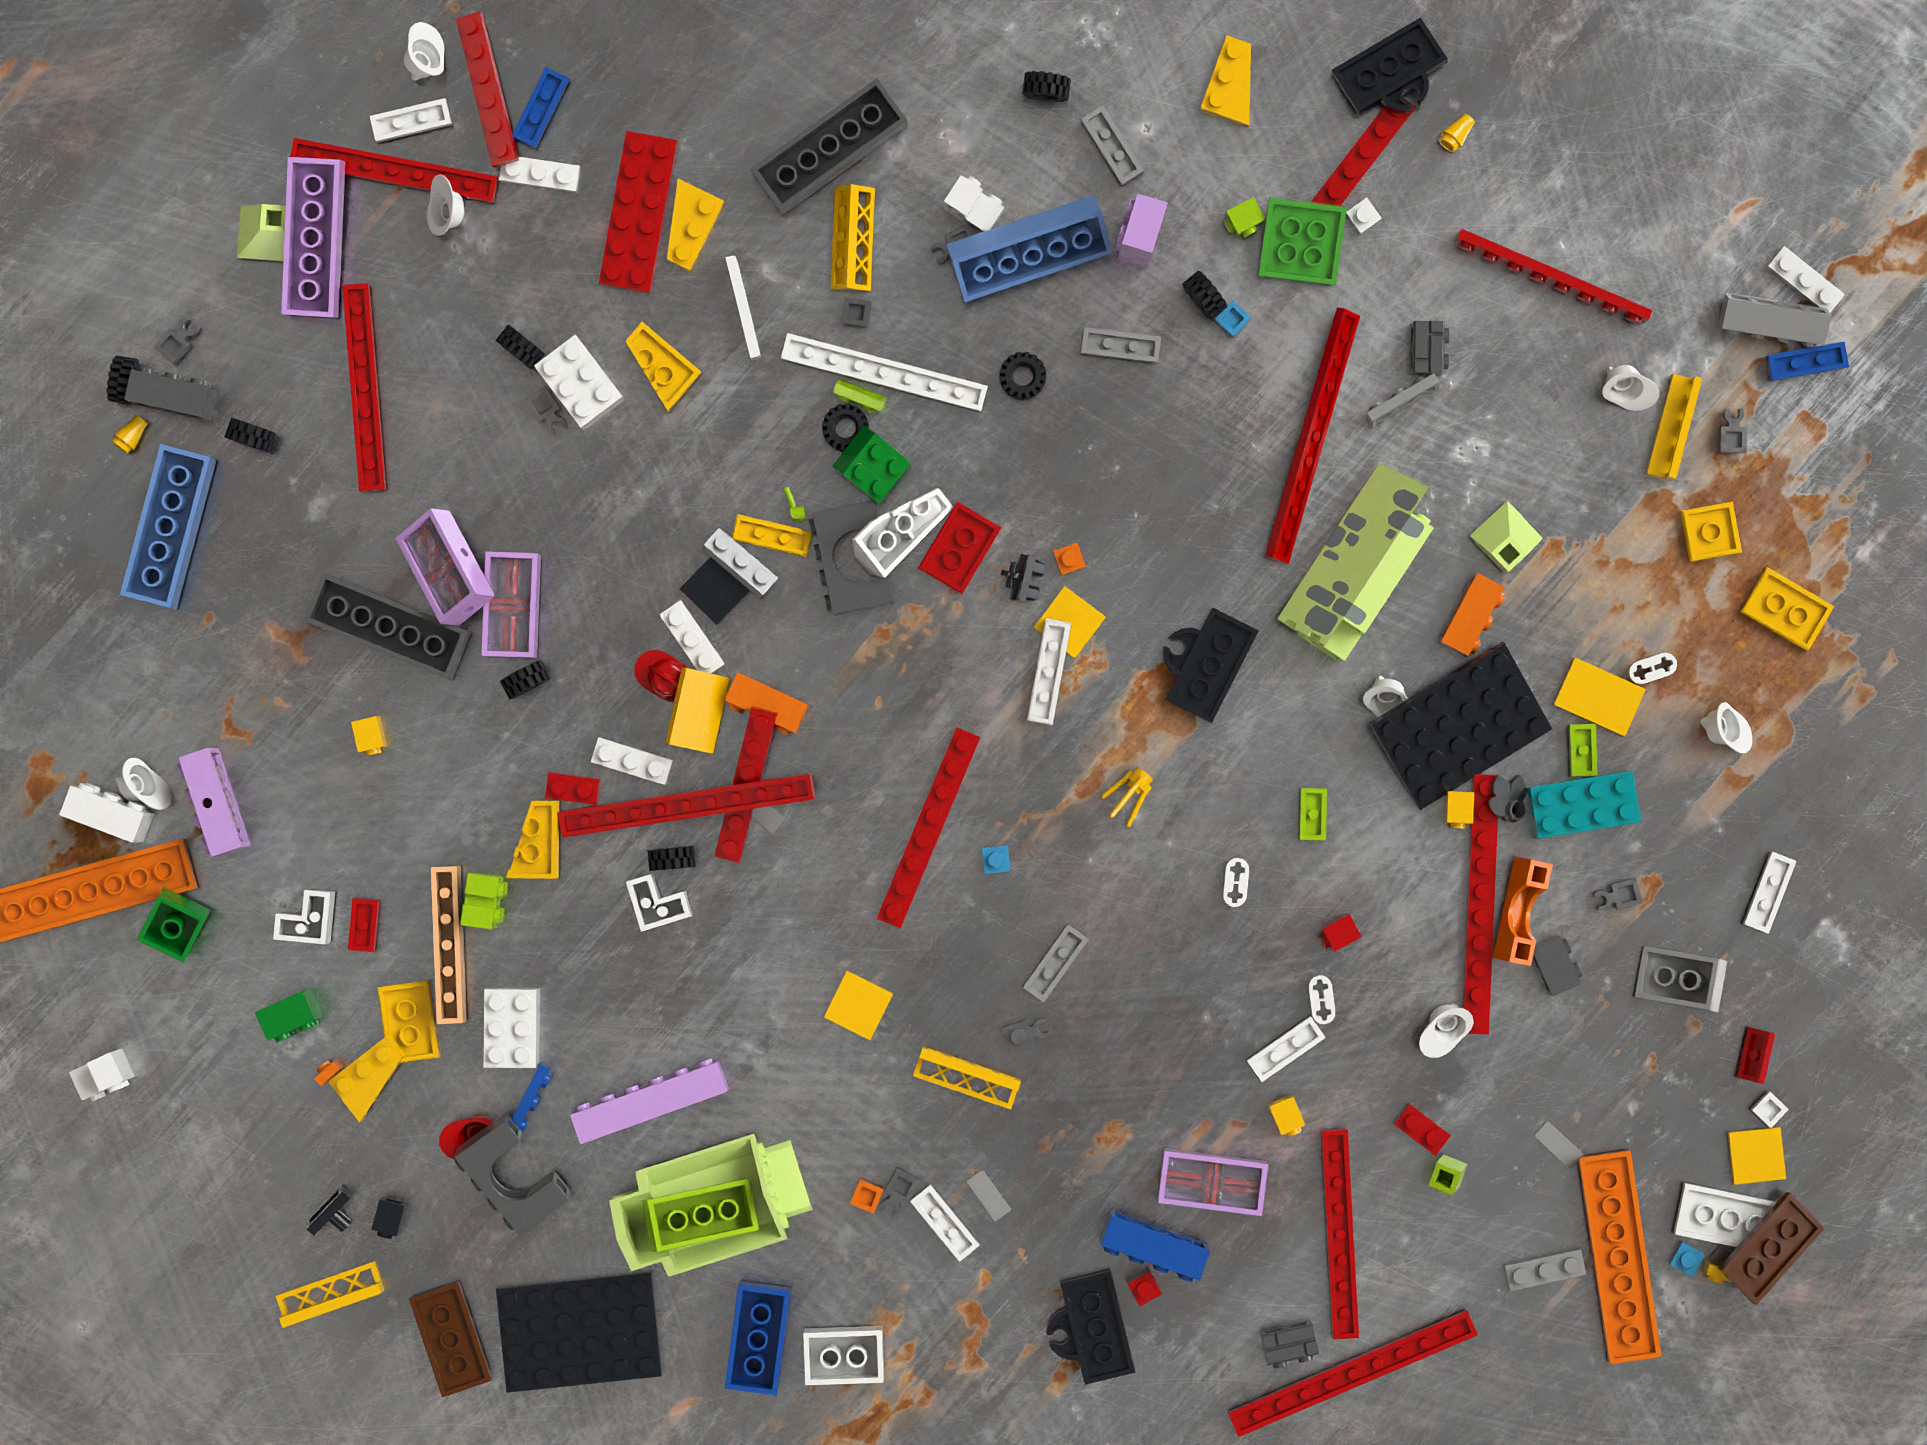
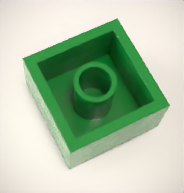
M863 426L832 467L866 496L879 504L911 463L875 432Z
M163 887L136 940L184 963L208 917L210 909Z
M312 988L254 1012L266 1040L275 1039L276 1043L294 1036V1030L297 1028L302 1032L319 1025L318 1019L324 1017Z

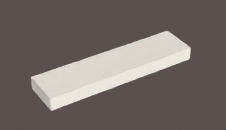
M734 255L725 257L751 361L758 360L761 354L738 261Z
M1045 619L1027 717L1028 721L1053 725L1071 628L1070 622Z

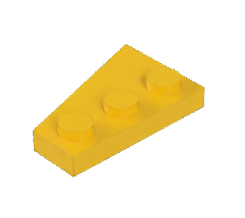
M1226 35L1200 108L1202 111L1249 127L1250 43Z
M680 179L677 181L667 261L691 272L725 202Z
M643 322L639 324L625 341L669 412L702 372Z
M531 801L522 827L523 832L518 847L515 848L514 859L511 868L508 869L506 878L559 879V818L557 813L559 812V801Z
M390 1034L328 1081L359 1123L363 1121L386 1082L391 1078L405 1056V1053Z

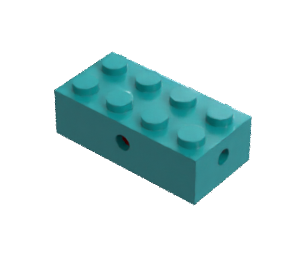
M1633 771L1526 787L1534 839L1641 822Z

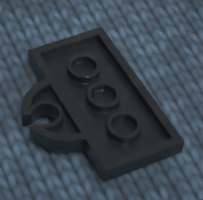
M1420 17L1332 69V75L1358 115L1380 102L1387 109L1396 113L1412 112V106L1404 101L1403 95L1407 92L1415 93L1417 95V103L1422 106L1429 92L1427 74L1446 64L1448 58Z
M1212 607L1201 630L1183 628L1171 634L1169 639L1183 642L1185 650L1181 655H1174L1170 648L1165 646L1163 648L1164 663L1168 670L1177 677L1165 700L1212 723L1259 630Z
M1111 1270L1060 1282L1066 1308L1057 1311L1050 1319L1046 1335H1052L1057 1330H1063L1067 1333V1339L1064 1343H1049L1051 1350L1064 1359L1079 1360L1085 1385L1135 1373Z

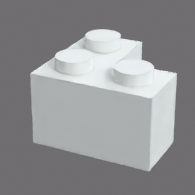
M960 175L944 200V210L980 233L993 229L1004 212V207L1001 205L1003 202L992 194H989V196L983 194V189L980 187L981 183L969 175L965 178Z
M654 874L626 882L641 932L693 916L686 891L661 898Z
M304 890L302 914L276 913L273 940L329 944L331 942L335 891Z
M122 1049L107 1053L69 1072L81 1100L90 1098L91 1102L106 1096L105 1090L112 1093L130 1085L128 1080L135 1077Z

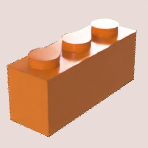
M1475 573L1438 643L1464 657H1468L1470 653L1475 654L1481 644V640L1478 638L1482 630L1487 631L1493 621V617L1490 615L1494 607L1499 608L1505 598V594L1502 593L1505 587L1479 573Z
M737 672L725 698V701L729 702L728 708L741 714L743 710L750 712L752 706L777 712L775 730L788 736L790 732L797 733L809 705Z

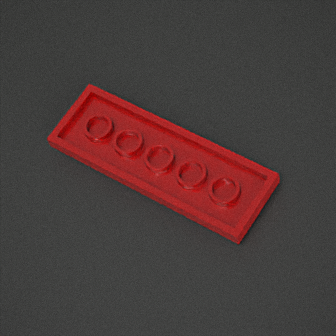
M626 131L600 272V285L644 293L651 292L678 144L677 140Z

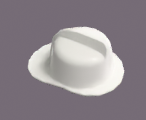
M423 22L415 23L410 28L408 47L403 58L405 67L412 73V79L415 81L420 78L430 77L431 75H440L444 70L443 40L434 27Z
M441 174L436 175L432 180L427 210L429 229L433 234L440 236L444 235L449 228L457 227L462 222L464 216L462 197L459 193L452 190L449 180Z
M1621 365L1615 368H1607L1606 381L1602 389L1605 399L1631 411H1642L1656 403L1660 393L1657 384L1640 375L1634 367Z
M1382 676L1376 678L1375 683L1363 696L1364 704L1377 717H1380L1408 699L1400 682L1394 679H1384Z
M1721 703L1718 709L1711 711L1707 717L1701 719L1700 724L1705 728L1711 742L1728 745L1740 754L1747 753L1752 746L1751 728L1745 718L1728 703Z
M129 758L124 762L122 772L115 778L122 796L132 802L142 801L152 809H166L172 801V793L168 784L142 760Z
M1454 1003L1437 1007L1431 1013L1430 1024L1420 1036V1050L1425 1056L1430 1058L1446 1055L1472 1029L1474 1021L1471 1013L1463 1008H1458Z

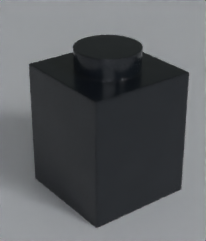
M387 1197L379 1199L371 1230L378 1231V1236L387 1239L398 1236L401 1233L408 1203Z

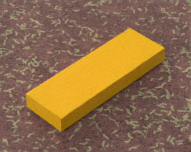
M737 514L732 539L807 557L813 534L808 530Z

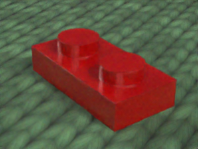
M548 772L545 798L597 805L601 779Z
M352 898L348 950L375 952L380 900Z
M1748 1027L1737 1078L1764 1084L1776 1033Z
M1409 1103L1393 1123L1435 1156L1451 1136Z

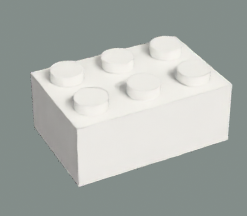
M576 335L572 336L534 365L582 430H586L625 400Z
M90 783L70 786L60 811V816L132 843L145 841L155 815L154 812L148 810L149 806L138 801H129L127 803L122 795L114 792L101 793L100 787Z
M540 988L484 989V1068H537L539 1066Z
M883 1326L804 1329L805 1385L884 1383Z

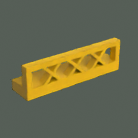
M854 184L835 186L831 290L871 291L875 188ZM859 192L866 193V201L863 207L858 202ZM860 218L865 223L864 231L862 233L857 228V223ZM859 244L864 249L861 259L856 254V248ZM858 269L862 274V285L855 284V273Z
M1677 374L1671 375L1646 475L1668 481L1676 479L1703 378L1697 376L1688 378Z
M924 1046L913 1073L914 1077L1010 1110L1021 1084V1079ZM923 1060L936 1063L939 1071L930 1076L920 1073ZM940 1065L945 1066L947 1068L942 1070ZM950 1069L957 1070L961 1073L964 1080L956 1084L949 1083L944 1072ZM941 1074L943 1080L935 1077ZM975 1077L983 1079L988 1088L981 1092L973 1091L968 1081ZM966 1083L968 1089L959 1085ZM999 1086L1012 1089L1008 1102L997 1099L993 1089ZM990 1091L993 1097L984 1095V1093Z
M375 1261L276 1295L282 1314L279 1318L282 1328L381 1294L385 1289ZM371 1269L375 1283L366 1286L357 1281L361 1271ZM356 1274L354 1279L347 1277ZM341 1278L351 1283L347 1293L344 1294L332 1290L336 1280ZM331 1282L329 1288L324 1286V1284ZM354 1285L360 1287L352 1291ZM316 1287L327 1292L323 1301L318 1303L308 1299L311 1290ZM307 1291L305 1296L298 1294ZM329 1294L335 1295V1297L328 1299ZM294 1296L301 1299L302 1302L298 1310L288 1313L284 1298ZM305 1302L311 1304L310 1306L303 1308Z

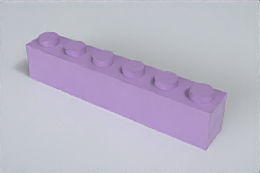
M710 1058L697 1063L698 1068L688 1071L687 1067L672 1072L674 1077L665 1080L663 1076L656 1077L648 1081L649 1086L640 1089L638 1084L623 1090L625 1094L615 1097L614 1093L599 1098L600 1103L590 1106V1103L587 1102L574 1107L576 1112L570 1114L579 1143L583 1144L728 1092L729 1088L719 1060L713 1062Z

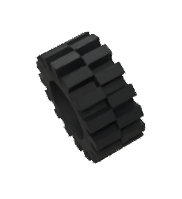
M1025 72L1022 95L1031 99L1036 98V100L1048 102L1068 101L1071 78L1061 76V74H1053L1052 72Z
M1198 270L1182 283L1190 299L1194 301L1195 305L1210 320L1227 308L1225 299L1222 298L1217 288L1213 286L1212 282L1201 271Z
M509 324L495 340L531 370L545 354Z
M1016 352V354L1008 356L1000 369L1001 386L1014 399H1031L1039 394L1045 385L1046 369L1043 362L1035 354ZM1026 366L1031 369L1033 379L1028 385L1021 386L1013 380V372L1017 367Z
M118 355L113 358L110 371L108 372L109 379L107 380L108 387L106 393H108V401L127 405L132 404L124 400L131 369L137 371L140 369L138 359Z
M839 404L834 408L832 407L825 414L824 421L822 422V432L825 440L832 448L844 451L863 426L869 429V424L864 412L857 406ZM842 418H849L856 425L854 434L848 438L840 437L835 430L836 423Z
M231 417L224 437L269 453L276 433Z
M538 660L500 680V683L509 700L538 687L551 679L542 660Z
M694 846L647 850L649 871L696 867Z

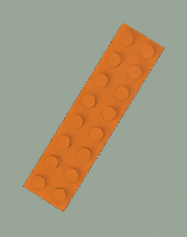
M185 838L1 888L0 943L157 900L163 887L177 894L198 889Z
M1623 1150L1578 1157L1608 1363L1612 1365L1662 1357L1631 1151Z

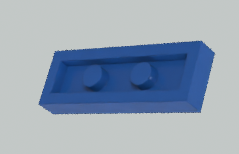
M545 66L513 132L514 139L535 149L537 148L570 80L568 77Z
M1845 341L1766 356L1770 381L1849 367Z
M543 1062L540 1063L512 1118L522 1133L528 1123V1120L524 1119L528 1110L534 1112L540 1100V1097L536 1096L540 1086L546 1088L552 1074L548 1073L551 1066Z

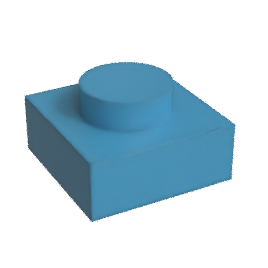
M1233 300L1215 318V321L1231 337H1234L1251 320V317Z
M1008 845L982 848L984 874L1010 871Z
M1680 1241L1668 1264L1693 1277L1705 1254Z

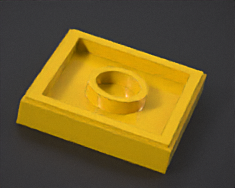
M1733 502L1680 511L1689 562L1742 553Z
M1064 586L1034 628L1043 634L1046 618L1070 622L1071 628L1066 652L1073 658H1076L1106 616Z
M846 971L824 1018L871 1040L893 993Z
M1781 1127L1727 1132L1734 1185L1786 1179Z

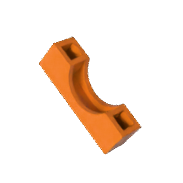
M1514 856L1493 958L1531 966L1536 940L1530 930V914L1537 897L1542 892L1548 890L1553 864Z

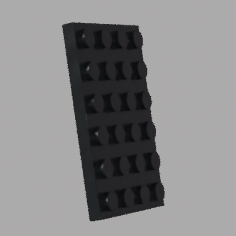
M1504 642L1498 643L1369 723L1419 810L1445 796L1446 791H1453L1474 778V775L1484 772L1552 730L1550 723Z
M652 1271L496 1288L506 1393L662 1376Z

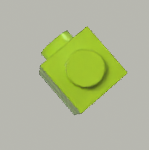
M1252 197L1227 210L1225 213L1226 219L1223 222L1230 234L1234 232L1236 238L1241 235L1247 238L1258 231L1256 227L1264 224L1266 219L1255 198Z
M1443 1154L1436 1163L1428 1186L1436 1188L1441 1193L1453 1196L1461 1185L1468 1164Z

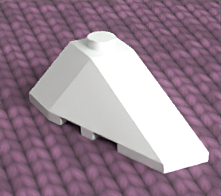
M935 488L870 521L852 539L856 559L870 576L885 578L951 511L953 506L941 490Z

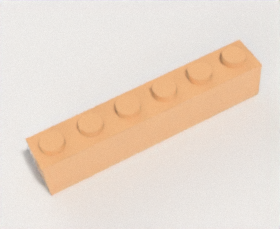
M461 866L431 867L437 1024L464 1023L467 1021L464 933L463 925H460L463 909Z

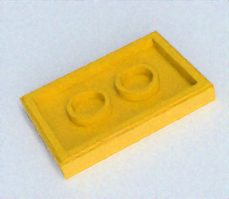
M1766 567L1741 608L1740 613L1803 650L1809 651L1834 606Z
M1573 658L1553 705L1625 737L1646 689L1578 658Z
M682 667L666 735V744L713 754L730 678Z
M430 980L377 987L383 1035L386 1037L390 1034L405 1053L400 1063L439 1058L440 1052Z

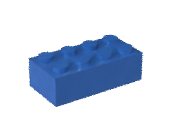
M1111 1210L1108 1212L1099 1238L1104 1251L1109 1254L1118 1256L1121 1252L1129 1257L1128 1260L1141 1265H1143L1144 1261L1152 1264L1153 1269L1168 1274L1169 1270L1174 1271L1178 1278L1188 1282H1193V1279L1200 1281L1210 1254L1207 1244Z
M747 1281L739 1282L725 1389L777 1396L792 1287Z

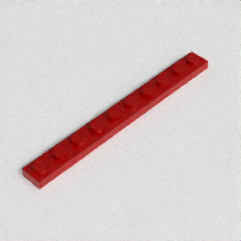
M1337 307L1265 554L1266 557L1282 563L1289 564L1360 319V315L1345 308Z
M806 773L568 809L557 813L561 835L564 838L814 800L816 797L812 774Z
M1476 774L1472 778L1474 811L1473 824H1470L1463 1009L1471 1013L1474 1023L1468 1034L1489 1035L1498 816L1492 813L1488 801L1494 797L1492 783L1497 775Z
M1465 1310L1228 1411V1414L1238 1437L1473 1338L1478 1334L1468 1311Z

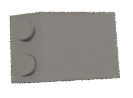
M1643 946L1635 997L1718 1012L1727 961Z

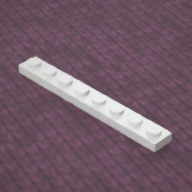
M787 333L781 355L782 360L979 412L982 411L988 386L789 333Z

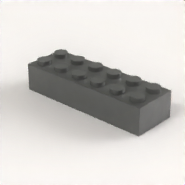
M876 78L751 168L752 175L783 216L907 127L908 120L878 78Z
M326 573L321 575L303 620L449 680H453L472 633L455 625L440 624L439 620L431 615Z

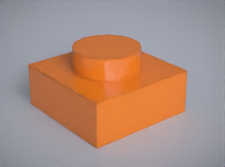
M1078 543L1053 551L1061 576L1086 567Z
M338 1059L332 1063L327 1060L316 1070L319 1074L314 1080L320 1086H323L340 1072L344 1066Z
M860 1179L850 1204L874 1214L884 1188Z

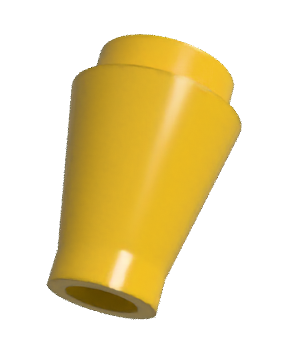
M1463 113L1460 118L1440 133L1439 143L1450 152L1461 149L1470 129L1475 124L1474 119L1468 114Z
M135 415L113 434L114 438L111 442L121 451L129 454L131 450H135L148 423L138 415Z

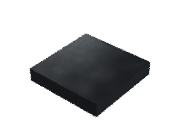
M711 557L680 588L716 625L750 592L746 586Z

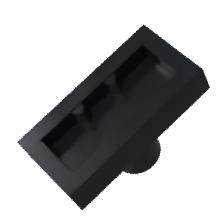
M341 1184L306 1221V1230L314 1236L329 1221L340 1232L344 1231L351 1223V1219L339 1209L350 1199L349 1190Z

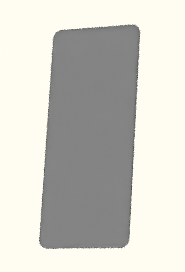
M771 806L753 809L752 818L772 834L776 832L785 820V817Z
M1549 1121L1534 1135L1569 1169H1572L1578 1162V1157H1583L1584 1155Z
M984 1170L979 1171L967 1180L968 1185L994 1221H997L1011 1211L1010 1206Z

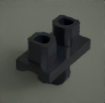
M1020 554L1018 563L1011 562L1009 571L1001 570L1000 575L1007 577L1005 587L1012 588L1010 600L1025 602V600H1038L1039 587L1029 584L1031 575L1036 577L1043 576L1046 564L1035 560L1036 556Z

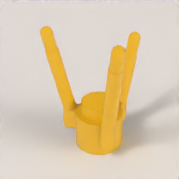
M1139 767L1134 772L1129 770L1122 779L1101 795V798L1105 799L1129 781L1127 786L1130 789L1110 813V818H1114L1134 792L1137 794L1141 792L1126 823L1127 827L1132 825L1146 795L1152 789L1150 784L1153 778Z

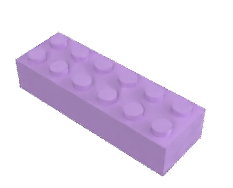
M288 157L281 314L339 318L345 161Z

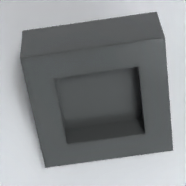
M845 297L842 324L868 328L871 301Z

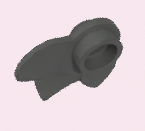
M1497 775L1492 783L1494 797L1488 801L1489 807L1494 815L1502 816L1505 821L1510 823L1517 822L1525 814L1523 800L1526 796V788L1523 777L1518 775L1509 783L1505 778Z

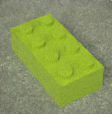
M749 1178L642 1200L652 1252H661L759 1230Z

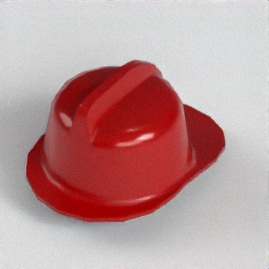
M649 650L642 653L637 659L634 666V674L642 687L663 700L674 702L682 667H688L663 651Z
M473 1116L469 1119L448 1124L439 1136V1146L442 1152L447 1157L455 1159L457 1147L494 1121L483 1116Z

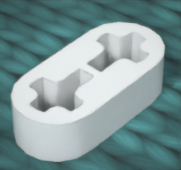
M1669 653L1657 654L1632 663L1628 667L1627 676L1634 684H1645L1673 674L1677 668V660ZM1662 657L1665 661L1669 660L1671 663L1667 667V672H1665L1664 668L1657 670L1654 668V665L1661 663ZM1638 665L1640 669L1648 667L1650 669V672L1643 674L1642 680L1640 677H1634L1633 672L1637 671L1636 666Z
M1233 858L1228 861L1225 867L1223 899L1226 904L1232 907L1241 906L1247 897L1249 866L1243 859ZM1236 862H1240V867L1244 868V873H1239L1238 881H1234L1235 874L1230 871V867L1235 866ZM1234 884H1238L1237 892L1242 894V897L1238 898L1236 903H1232V898L1227 897L1228 892L1233 891Z
M1316 975L1308 982L1311 1015L1316 1022L1328 1024L1335 1017L1332 984L1327 977ZM1319 979H1321L1322 983L1327 984V988H1324L1322 991L1323 998H1319L1318 991L1313 990V985H1316ZM1320 1001H1324L1325 1009H1330V1014H1327L1324 1020H1322L1321 1016L1316 1015V1011L1320 1010Z

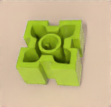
M479 872L468 873L460 925L494 929L498 928V924L503 923L505 908H501L500 904L501 898H506L508 892V882H505V876Z

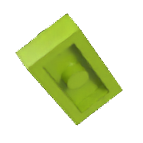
M842 379L838 380L833 393L838 394L840 400L848 403L858 402L862 404L863 409L874 413L877 410L881 412L888 399L885 396Z
M1596 724L1568 725L1570 777L1598 776Z
M1300 788L1299 840H1326L1327 789Z

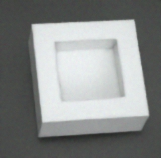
M1367 197L1346 212L1347 218L1359 234H1362L1382 219Z
M1767 1091L1750 1110L1769 1128H1772L1789 1109L1770 1091Z

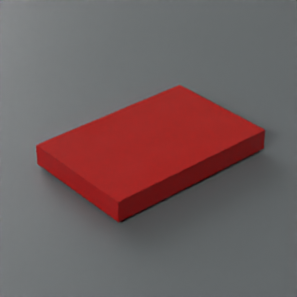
M957 501L918 569L958 593L963 594L1002 527Z

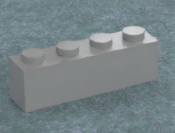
M1725 292L1719 324L1729 334L1738 335L1740 332L1750 333V336L1754 338L1765 339V336L1776 337L1775 340L1783 343H1791V340L1801 341V344L1804 346L1816 347L1817 344L1825 345L1832 315L1825 308Z

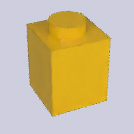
M380 716L351 722L358 752H365L366 756L382 753L381 748L387 747Z
M1446 791L1444 822L1450 823V828H1466V823L1473 824L1474 792Z
M1292 1095L1267 1104L1281 1135L1286 1134L1287 1137L1301 1132L1300 1127L1305 1126V1123Z

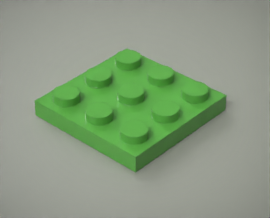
M1269 197L1258 275L1336 285L1347 207Z

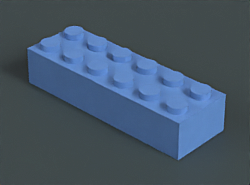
M1094 195L946 244L956 280L965 302L1113 253L1102 211Z
M160 444L120 595L177 610L216 459Z

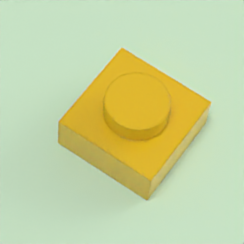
M1704 1262L1702 1272L1708 1275V1280L1718 1284H1722L1723 1280L1731 1283L1718 1269L1720 1266Z

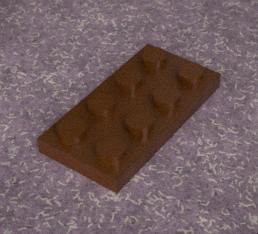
M1785 1192L1718 1269L1751 1303L1757 1305L1824 1230V1227L1791 1193Z
M460 1281L410 1297L409 1301L442 1398L492 1381V1376Z

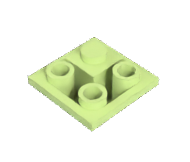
M269 204L241 206L237 258L283 262L286 206Z
M1508 501L1469 536L1504 574L1511 571L1543 539Z

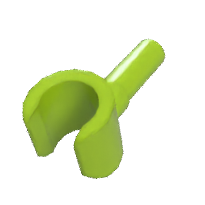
M785 487L783 491L789 503L792 520L795 522L806 520L804 506L796 507L790 488Z

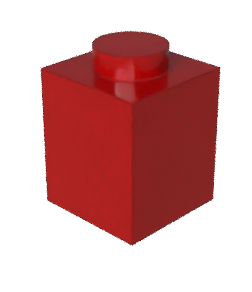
M1348 913L1322 926L1320 929L1323 934L1319 935L1326 949L1330 947L1334 952L1362 937Z
M1149 1267L1126 1279L1127 1285L1139 1307L1162 1295L1161 1289Z

